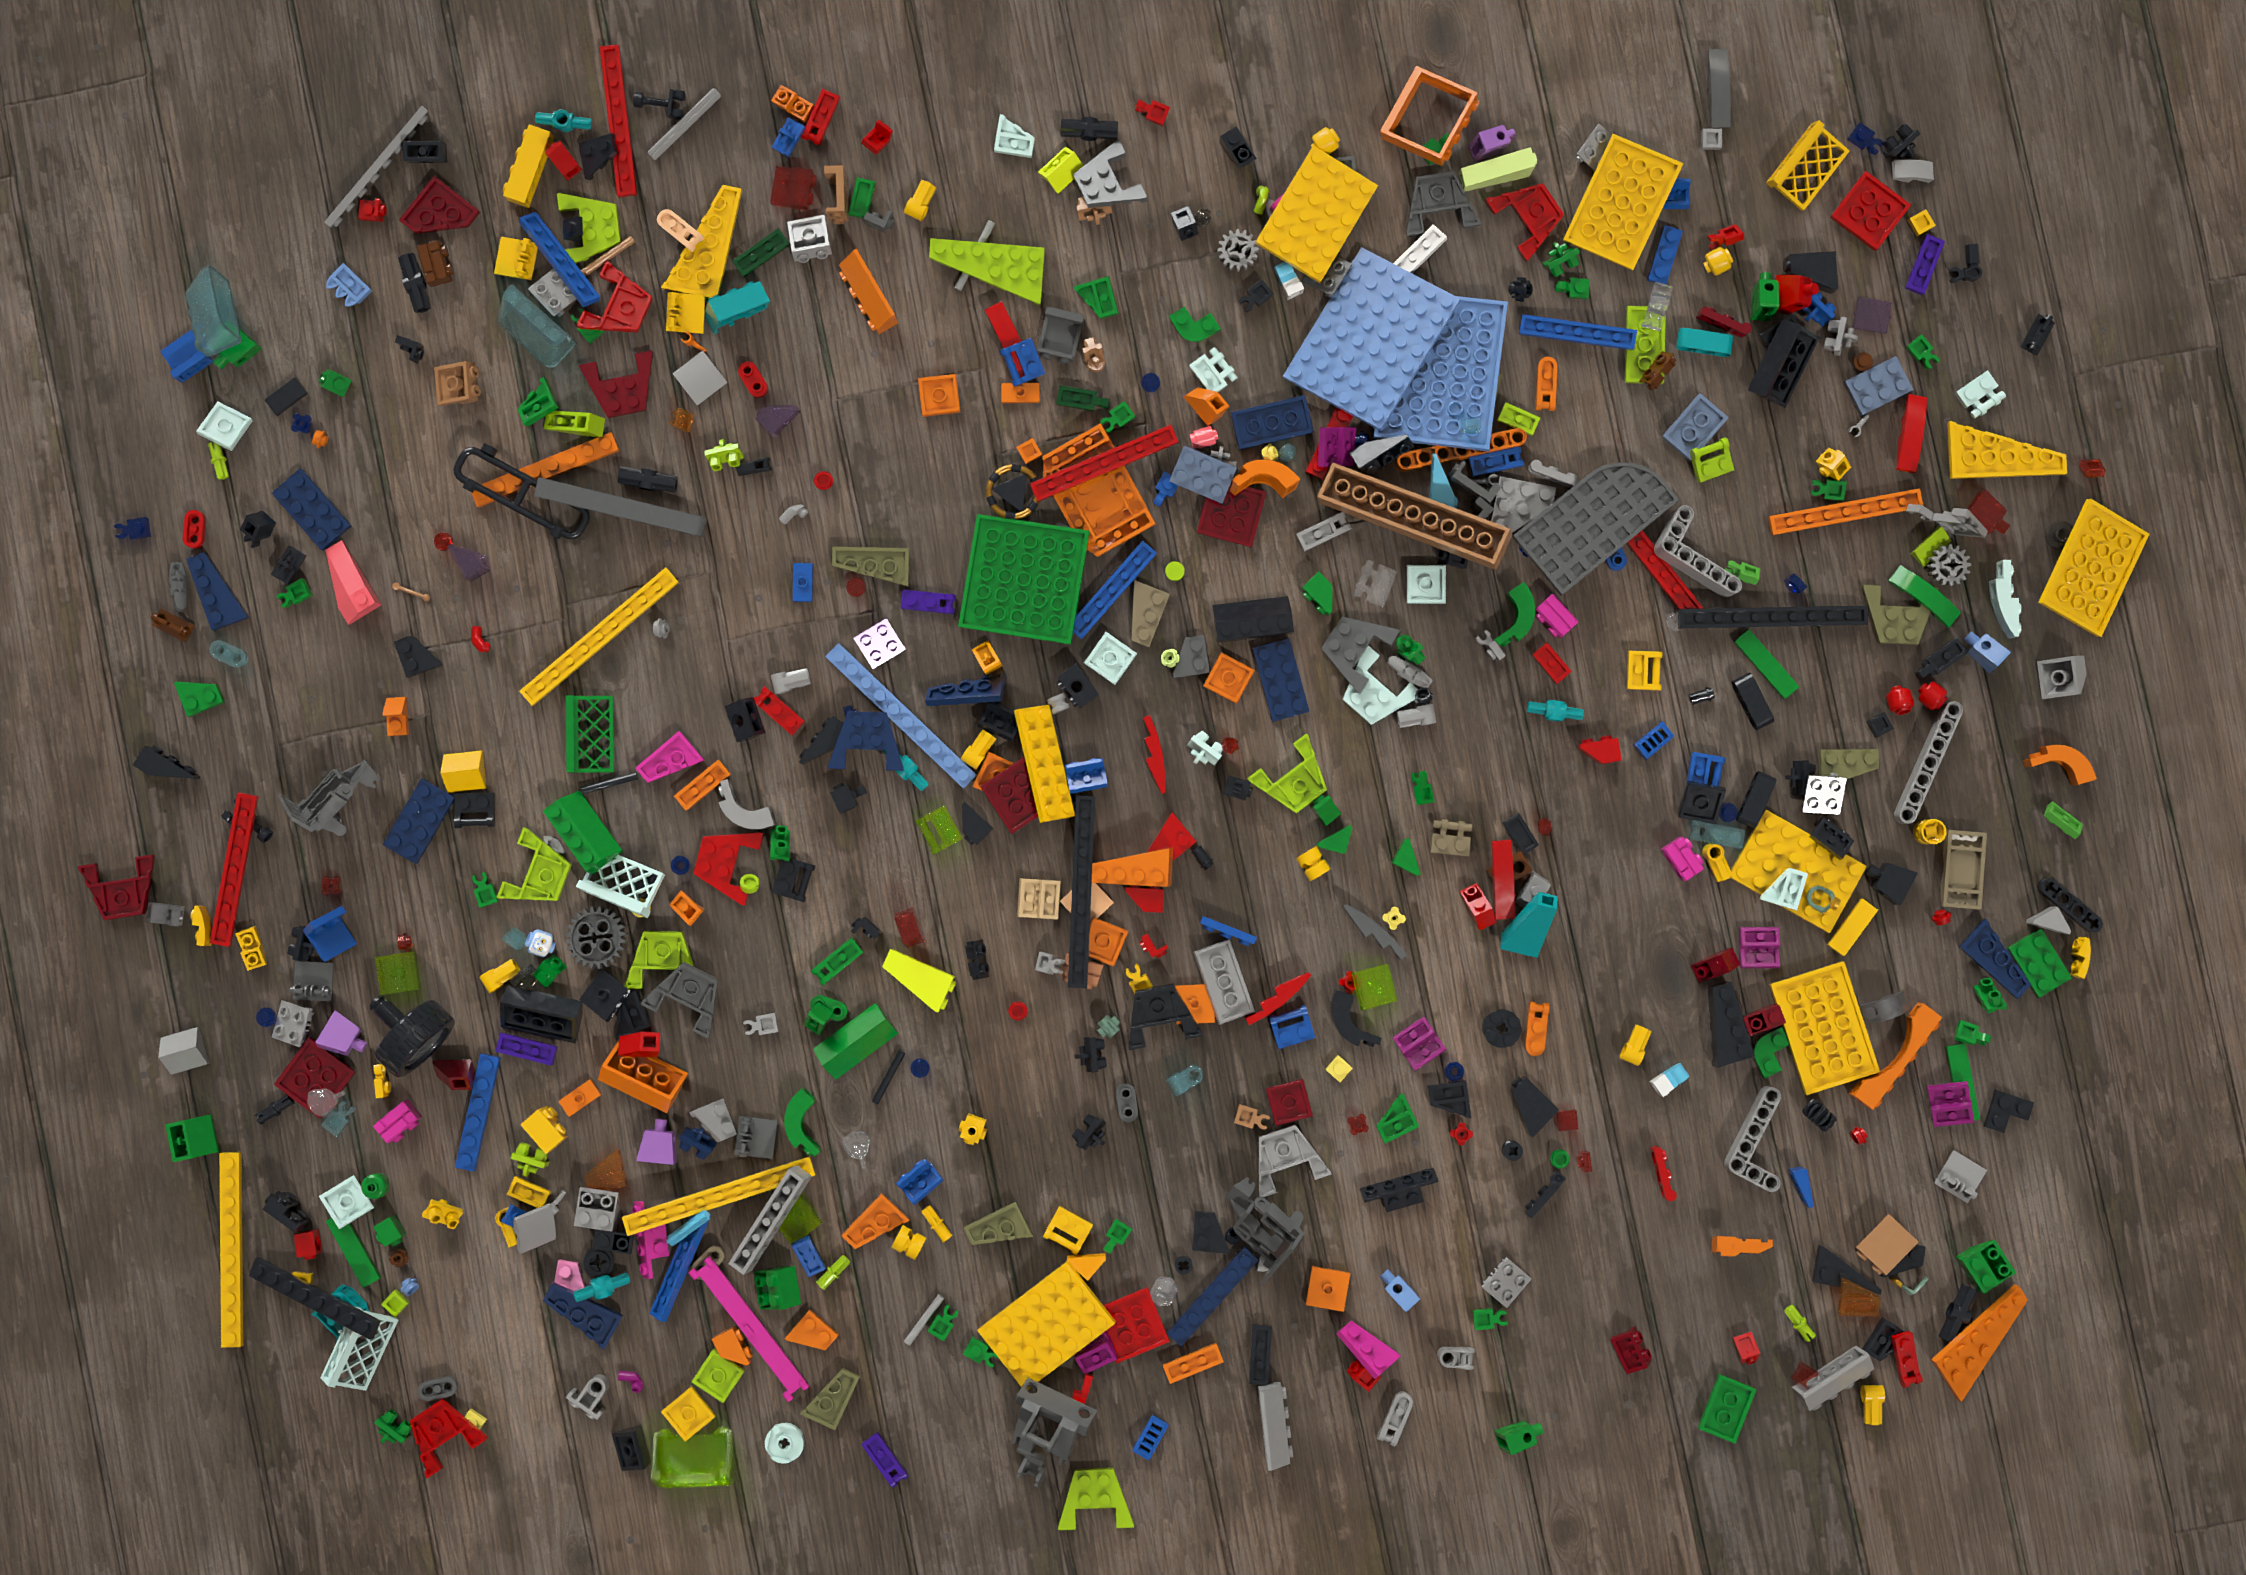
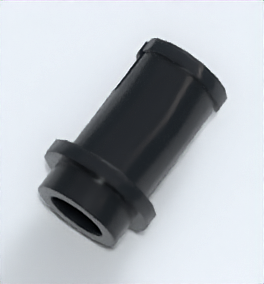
M1705 687V690L1689 694L1691 705L1707 700L1710 702L1715 698L1713 689Z
M1202 845L1191 852L1201 864V869L1207 870L1214 865V859H1210Z

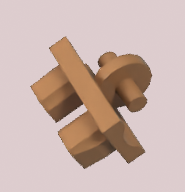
M1078 198V205L1076 207L1079 221L1086 219L1087 221L1095 220L1096 225H1099L1100 218H1105L1107 214L1112 213L1111 206L1088 208L1084 198Z
M1095 337L1084 340L1085 348L1082 349L1087 370L1092 372L1102 371L1105 366L1101 343L1097 344Z

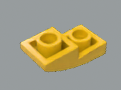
M194 906L191 912L192 925L199 926L195 935L197 945L211 946L212 927L206 906Z
M256 926L235 933L242 949L240 954L247 971L266 965L265 952Z
M2078 937L2072 944L2073 950L2071 955L2078 958L2071 965L2072 971L2070 975L2085 979L2090 962V939Z

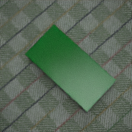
M856 178L848 212L849 216L864 219L866 212L869 213L876 185L875 181Z

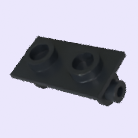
M2038 314L2020 347L2038 356L2055 324L2053 316L2046 314L2044 317Z
M983 939L966 942L967 959L974 958V962L968 963L970 977L972 976V980L989 977V965L986 962V946L983 943Z

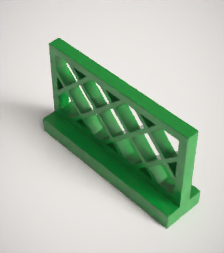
M566 695L567 773L614 772L613 696ZM578 700H587L592 706L583 713L578 708ZM601 700H609V708L602 713L596 705ZM593 708L601 714L594 723L586 716ZM578 711L582 714V716L579 719ZM584 717L592 724L585 732L578 727V723ZM603 717L609 721V728L605 732L596 726ZM593 727L602 734L595 742L586 735ZM578 730L582 733L580 737H578ZM608 731H610V738L606 735ZM584 736L592 743L585 752L579 747V741ZM603 736L610 741V746L605 751L596 745ZM593 746L602 752L595 761L586 754ZM608 750H610V757L606 754ZM585 755L592 764L587 769H579V760ZM605 755L610 760V768H601L596 762ZM593 765L598 767L597 769H590Z

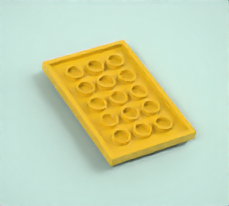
M1612 134L1563 241L1633 271L1684 163Z
M1313 145L1255 244L1320 283L1378 185Z
M2086 499L2038 603L2096 637H2102L2149 533L2096 501Z
M1764 810L1758 825L1753 829L1731 869L1733 876L1730 878L1762 895L1787 868L1808 873L1798 909L1782 908L1830 933L1867 866L1848 855L1839 860L1809 837V833L1770 811ZM1813 886L1825 887L1833 891L1835 897L1841 900L1840 905L1836 910L1830 908L1826 912L1821 913L1808 904L1806 899L1807 892ZM1815 890L1812 893L1811 899L1814 904L1826 907L1831 903L1830 896L1824 891Z
M1844 961L1769 984L1775 1004L1780 1005L1786 1021L1782 1026L1788 1038L1790 1051L1805 1095L1880 1072Z
M1067 1260L982 1325L977 1331L1022 1387L1027 1378L1039 1382L1113 1326L1116 1321Z

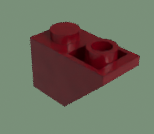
M1731 947L1692 964L1691 968L1698 982L1701 983L1729 973L1741 964Z
M1771 1004L1757 1009L1743 1017L1749 1036L1786 1023L1781 1007L1778 1004Z
M472 1059L433 1060L432 1064L436 1076L451 1090L472 1089L475 1076Z

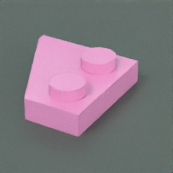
M562 1259L558 1260L554 1282L572 1291L584 1288L585 1282L581 1276L579 1263Z

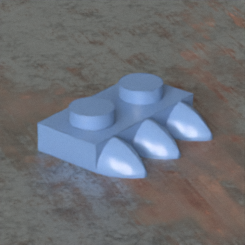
M344 263L328 278L326 284L327 289L338 286L336 290L337 298L348 294L345 300L346 307L353 306L356 303L360 304L372 292Z

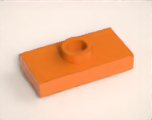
M1001 383V402L1040 403V383H1022L1014 387L1012 383Z
M589 1079L558 1102L566 1114L571 1117L601 1096L602 1093L593 1080Z

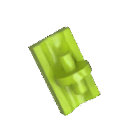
M724 439L719 440L720 446L705 451V456L713 471L721 470L723 468L722 463L728 462L730 467L740 466V459H744V454L741 452L738 443L726 444Z
M521 1142L516 1151L512 1153L510 1159L523 1162L517 1166V1168L523 1170V1176L527 1177L530 1172L537 1173L538 1168L533 1166L543 1169L545 1166L548 1167L550 1162L547 1160L548 1153L545 1154L538 1147L535 1156L529 1155L531 1145Z

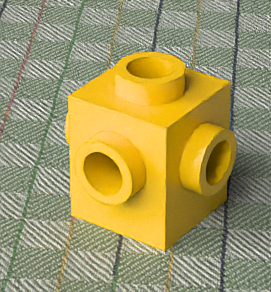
M1829 447L1816 460L1819 472L1824 477L1829 476L1837 481L1851 468L1846 456L1840 450L1835 451Z
M968 1113L966 1120L961 1121L958 1129L961 1132L960 1137L964 1138L963 1142L974 1145V1142L979 1143L980 1139L984 1140L987 1132L984 1126L987 1119ZM970 1128H974L976 1132L972 1133Z

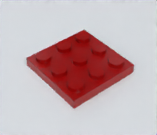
M1865 171L1829 218L1876 251L1911 204Z
M1148 1286L1103 1305L1116 1321L1113 1326L1107 1329L1116 1351V1364L1170 1342Z

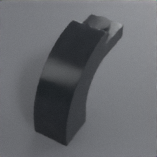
M1334 990L1330 1006L1331 1017L1340 1035L1356 1046H1359L1361 1039L1364 1040L1363 1044L1374 1047L1375 1044L1380 1045L1381 1037L1361 1031L1352 1023L1350 1010L1355 996Z

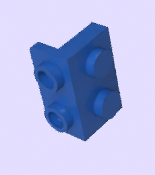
M1676 179L1663 209H1689L1691 179Z
M1092 758L1088 761L1072 762L1065 765L1070 794L1108 787L1103 758Z
M924 1159L917 1162L909 1173L903 1174L896 1185L903 1190L911 1203L916 1205L943 1182L944 1179L933 1164Z

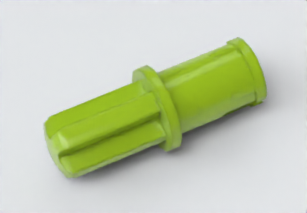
M212 442L208 443L212 457L210 461L214 464L217 478L219 480L227 479L229 477L225 463L227 459L223 456L221 446L216 443L212 445Z
M842 1255L831 1267L828 1266V1270L816 1281L819 1287L825 1290L835 1278L838 1279L839 1274L850 1264V1260L845 1255Z
M1794 1305L1787 1306L1784 1312L1793 1323V1328L1799 1331L1806 1342L1811 1341L1809 1336L1813 1339L1816 1334L1806 1323L1807 1319L1801 1316Z

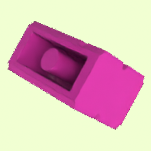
M1551 594L1535 609V618L1541 624L1544 622L1549 627L1547 630L1554 638L1557 636L1560 639L1579 622L1554 594Z
M1678 837L1660 850L1680 880L1687 881L1704 869L1702 866L1704 862L1698 854L1695 855L1691 850L1693 846L1687 838Z
M404 1100L373 1125V1127L386 1143L393 1141L397 1143L404 1137L403 1133L407 1129L411 1131L420 1124L418 1120L422 1116L409 1100Z

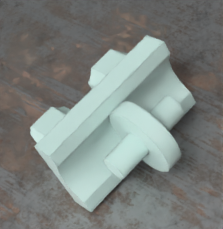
M1203 731L1199 732L1196 736L1194 735L1187 744L1192 749L1190 754L1196 757L1193 763L1197 764L1200 760L1205 765L1207 762L1215 765L1222 756L1221 752L1224 747L1218 742H1215L1212 747L1207 745L1205 742L1209 736Z

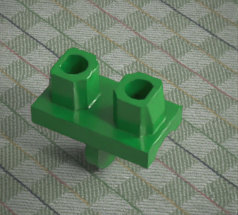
M1555 242L1552 244L1553 250L1548 252L1549 257L1552 258L1542 263L1545 269H1549L1553 277H1557L1564 273L1561 263L1566 261L1568 268H1573L1580 264L1577 256L1580 251L1578 248L1574 249L1573 247L1567 249L1565 243L1559 246Z
M1401 635L1397 638L1396 646L1398 649L1396 652L1399 656L1408 659L1409 662H1414L1416 665H1419L1426 658L1421 652L1424 648L1421 643L1412 640L1408 635Z
M777 825L776 829H771L770 860L782 859L789 861L790 830H788L787 826Z
M1991 978L1981 979L1979 985L1973 986V990L1981 1002L1982 1009L1987 1011L1988 1014L1998 1009H2007V1004Z
M393 1409L388 1410L374 1422V1424L381 1428L378 1433L383 1436L380 1441L382 1444L387 1440L392 1444L396 1440L403 1444L411 1436L409 1434L412 1429L411 1423L404 1420L400 1425H397L394 1420L397 1418L398 1413Z

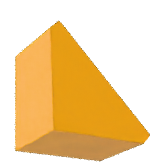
M988 640L972 649L986 675L1003 666Z
M1106 1253L1068 1255L1067 1260L1088 1281L1106 1260Z

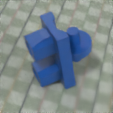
M787 118L783 127L778 131L779 134L772 145V149L790 157L805 130V126Z
M1818 292L1812 295L1811 305L1803 308V311L1808 315L1804 320L1808 322L1812 318L1823 327L1835 316L1834 311L1836 307L1832 303L1824 305L1820 301L1822 294Z

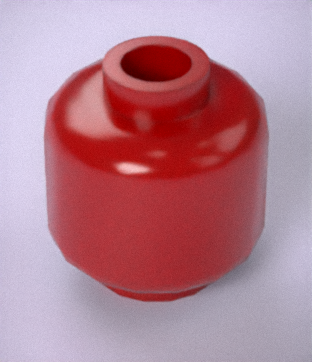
M1931 682L1928 685L1924 683L1918 690V693H1920L1918 697L1919 702L1930 710H1939L1948 699L1946 697L1947 691L1936 682Z
M1901 685L1892 687L1891 691L1886 695L1889 710L1892 713H1896V715L1909 713L1914 706L1910 689L1902 688Z

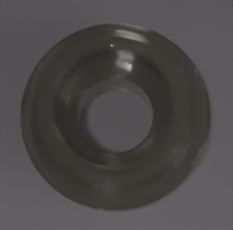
M1204 208L1198 210L1194 217L1197 226H1206L1210 222V210Z

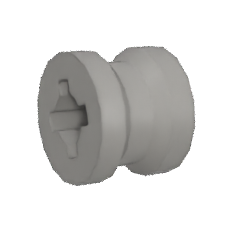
M1064 693L1047 700L1048 704L1052 706L1053 714L1070 708L1069 703L1065 701L1066 696Z

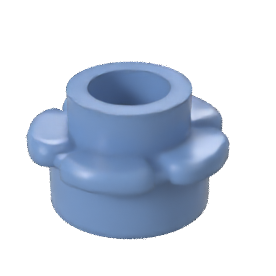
M407 1278L404 1280L400 1291L404 1292L406 1296L414 1293L419 1288L417 1279Z

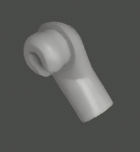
M802 504L791 506L779 519L783 524H787L797 514L800 518H804L808 514V510Z

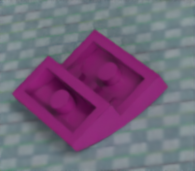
M1320 427L1318 466L1327 467L1331 466L1332 463L1341 466H1354V459L1350 452L1355 450L1356 427Z
M1779 927L1739 928L1740 968L1780 967L1779 947L1781 945Z
M1424 1016L1392 1038L1415 1072L1447 1050Z
M1968 1081L1928 1085L1934 1127L1974 1123Z
M1107 1330L1076 1353L1075 1360L1084 1374L1117 1360L1116 1351Z

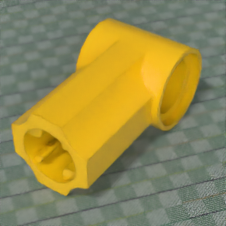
M921 180L913 198L908 200L904 213L922 222L927 214L928 205L936 191V187L927 181Z
M982 730L972 746L970 745L966 749L961 760L977 770L984 761L986 753L996 741V738Z
M1717 844L1705 845L1702 849V856L1707 860L1716 882L1724 881L1733 876L1725 859L1722 846ZM1714 847L1716 849V855L1712 858L1710 856V850Z
M510 959L496 969L493 968L482 974L479 978L490 994L522 972L514 959Z
M1635 1024L1628 1043H1625L1621 1050L1620 1059L1639 1066L1643 1060L1644 1048L1652 1031Z
M507 1207L496 1214L495 1220L501 1227L508 1247L517 1245V1235L514 1232V1228L501 1222L503 1213H506L509 1208Z
M1862 1385L1860 1393L1861 1400L1864 1403V1423L1870 1425L1882 1424V1403L1885 1401L1883 1385Z

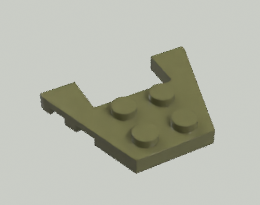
M1862 585L1861 590L1865 595V603L1872 618L1871 622L1878 644H1919L1930 611L1919 602L1918 607L1881 606V586Z

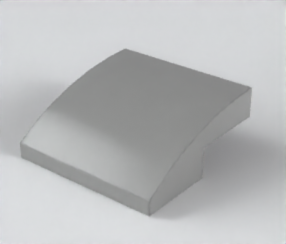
M703 350L672 373L696 405H699L727 383Z
M550 1203L514 1218V1232L517 1235V1250L520 1254L556 1239L555 1221Z

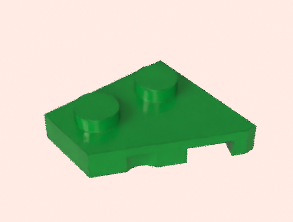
M1109 276L1074 286L1075 291L1100 319L1119 314Z
M545 377L539 380L541 384L536 391H531L527 399L517 409L526 427L559 408Z
M174 682L187 717H192L225 703L220 687L217 684Z
M1403 1093L1399 1094L1376 1125L1385 1144L1419 1127Z

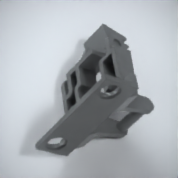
M364 759L360 764L345 771L337 768L333 769L306 800L302 799L299 804L279 794L278 798L289 819L310 832L324 829L342 836L346 833L347 829L341 823V818L336 813L352 796L353 788H355L358 782L375 788L376 785L373 781L380 782V778L371 768L368 761Z
M1247 1177L1235 1184L1225 1198L1230 1201L1239 1217L1233 1227L1235 1233L1266 1259L1263 1265L1269 1270L1259 1283L1263 1286L1294 1251L1305 1234L1299 1228L1304 1216L1300 1211H1295L1289 1218L1273 1202L1270 1204L1263 1197H1257L1253 1201L1249 1197L1254 1191L1255 1182L1249 1184L1248 1181L1250 1179ZM1253 1207L1263 1215L1260 1221L1275 1233L1272 1237L1250 1213Z
M1027 1378L1018 1392L1015 1404L1020 1405L1021 1409L1012 1443L1016 1444L1020 1439L1016 1452L1025 1455L1016 1478L1020 1479L1023 1474L1036 1477L1034 1487L1037 1488L1045 1476L1047 1466L1043 1465V1462L1048 1453L1059 1456L1058 1465L1062 1466L1073 1450L1077 1433L1086 1436L1088 1428L1098 1410ZM1033 1386L1037 1389V1392L1034 1394L1029 1393L1026 1388ZM1087 1411L1090 1417L1082 1418L1079 1413ZM1039 1415L1059 1423L1050 1442L1038 1437L1039 1431L1036 1430Z

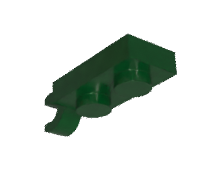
M1059 385L1057 406L1093 412L1095 406L1104 409L1109 408V399L1097 397V391Z

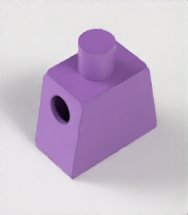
M1504 125L1479 132L1468 145L1474 162L1477 163L1503 152L1511 141L1516 140V132L1514 129L1506 130Z
M337 1011L333 1012L315 1042L319 1048L346 1056L349 1055L352 1048L362 1053L367 1046V1042L359 1039L362 1033L360 1028Z
M655 1119V1128L645 1130L637 1161L671 1165L677 1163L675 1131L666 1130L667 1119Z

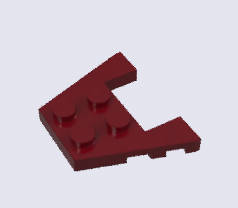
M652 350L635 354L638 368L637 374L601 381L596 362L579 365L581 372L608 418L646 411L649 379L652 370L651 364L654 355Z
M155 854L135 857L137 877L101 883L98 864L78 866L79 872L82 873L87 888L90 889L94 896L93 900L103 920L145 914Z

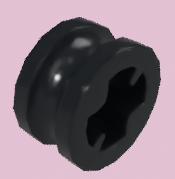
M1187 1256L1178 1257L1175 1261L1176 1271L1180 1274H1188L1192 1269L1190 1258ZM1186 1260L1189 1267L1187 1269L1182 1268L1181 1270L1178 1263L1180 1261L1185 1262Z

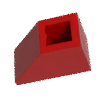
M561 141L552 143L545 152L567 181L582 170Z
M1612 735L1600 737L1601 741L1593 742V738L1581 740L1582 744L1577 745L1579 751L1599 765L1622 761L1618 738L1612 739Z
M1477 883L1460 891L1470 916L1479 931L1497 923L1493 909Z
M1141 885L1125 887V892L1143 912L1163 913L1164 890L1160 889L1159 886H1149L1148 889L1141 888Z
M638 1032L619 1036L618 1056L658 1058L660 1033Z

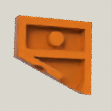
M810 1309L785 1339L790 1342L826 1350L839 1334Z

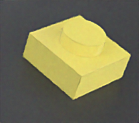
M1337 1055L1325 1070L1341 1082L1353 1068Z
M472 1408L465 1416L479 1429L482 1428L487 1420Z

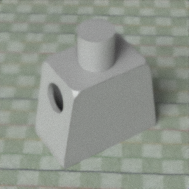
M1532 871L1516 896L1515 903L1525 908L1527 903L1538 892L1547 893L1551 886L1550 882Z

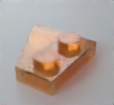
M619 1149L611 1153L584 1176L586 1188L608 1191L627 1186Z
M1842 1278L1838 1304L1839 1315L1878 1317L1881 1301L1879 1295Z

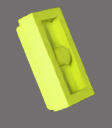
M1064 147L1038 173L1050 183L1056 193H1060L1074 180L1073 174L1084 165L1075 152Z

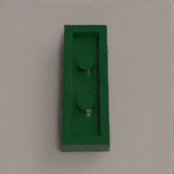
M778 228L736 257L732 262L745 278L789 247L790 243Z

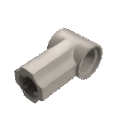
M807 668L771 675L775 694L790 692L794 688L811 684Z
M1428 704L1418 706L1415 709L1398 711L1397 721L1399 728L1437 723L1434 705Z

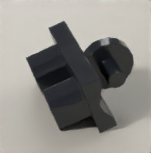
M1904 124L1896 130L1900 137L1898 141L1892 135L1882 142L1886 149V152L1883 153L1886 158L1891 155L1896 156L1897 154L1900 159L1904 156L1911 158L1914 156L1913 148L1916 147L1912 141L1920 135L1918 129L1912 131L1907 124Z
M289 545L282 557L278 559V563L271 575L289 585L307 555Z
M1809 760L1793 761L1791 775L1785 776V780H1790L1792 795H1805L1808 775H1814L1816 772V765L1809 763Z
M306 926L293 927L292 937L297 938L296 944H291L288 947L287 954L293 957L292 960L309 961L310 956L313 954L314 947L303 932Z
M1083 1037L1084 1046H1079L1080 1054H1074L1075 1059L1080 1058L1081 1066L1086 1065L1087 1072H1099L1098 1069L1107 1067L1106 1058L1097 1057L1096 1051L1105 1048L1104 1039Z
M1088 1114L1083 1120V1123L1089 1127L1084 1133L1078 1128L1072 1134L1073 1139L1077 1142L1076 1145L1084 1150L1089 1145L1095 1148L1098 1143L1102 1146L1105 1144L1102 1138L1106 1133L1102 1128L1106 1122L1101 1118Z

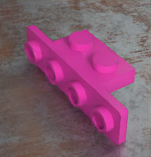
M634 1201L632 1213L645 1209L643 1201ZM665 1224L636 1233L639 1242L637 1252L641 1258L639 1270L645 1279H653L651 1259L669 1256Z

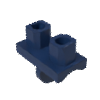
M686 1127L679 1137V1140H681L679 1148L689 1151L693 1146L698 1149L696 1156L704 1160L708 1154H711L718 1142L710 1139L711 1135L705 1133L706 1130L703 1127L700 1130L695 1127L693 1129Z

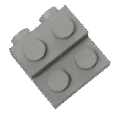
M825 215L787 222L794 261L806 263L810 258L825 259L828 255L832 254Z

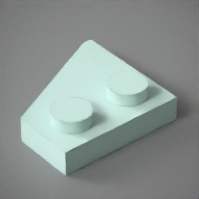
M1000 114L994 152L1032 158L1035 137L1028 132H1024L1021 127L1013 124L1004 115Z
M1787 868L1760 896V900L1797 910L1808 873Z

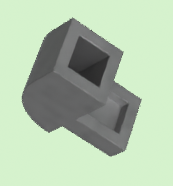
M148 902L146 921L170 926H182L185 906Z
M1903 991L1886 995L1880 1000L1859 1006L1866 1024L1886 1021L1900 1016L1909 1010Z

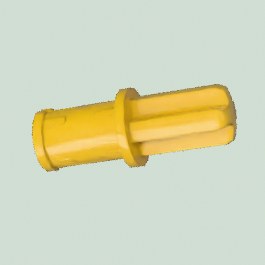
M931 1205L922 1210V1214L931 1225L930 1228L935 1230L942 1243L948 1240L952 1233L942 1222L944 1221L943 1218L940 1219Z

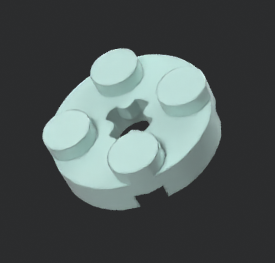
M791 1423L776 1424L768 1432L765 1439L766 1451L771 1459L778 1463H789L800 1456L804 1448L802 1430ZM784 1438L790 1442V1445H787L786 1448H783L782 1444L779 1443Z

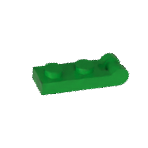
M851 937L810 972L818 977L819 983L823 986L863 954L864 951ZM824 967H826L830 972L827 975H825L822 971Z

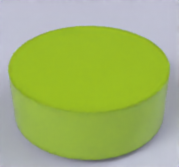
M1177 561L1170 562L1166 566L1165 574L1169 580L1178 581L1184 576V567Z
M753 874L744 875L740 880L741 890L748 894L755 893L759 889V878Z

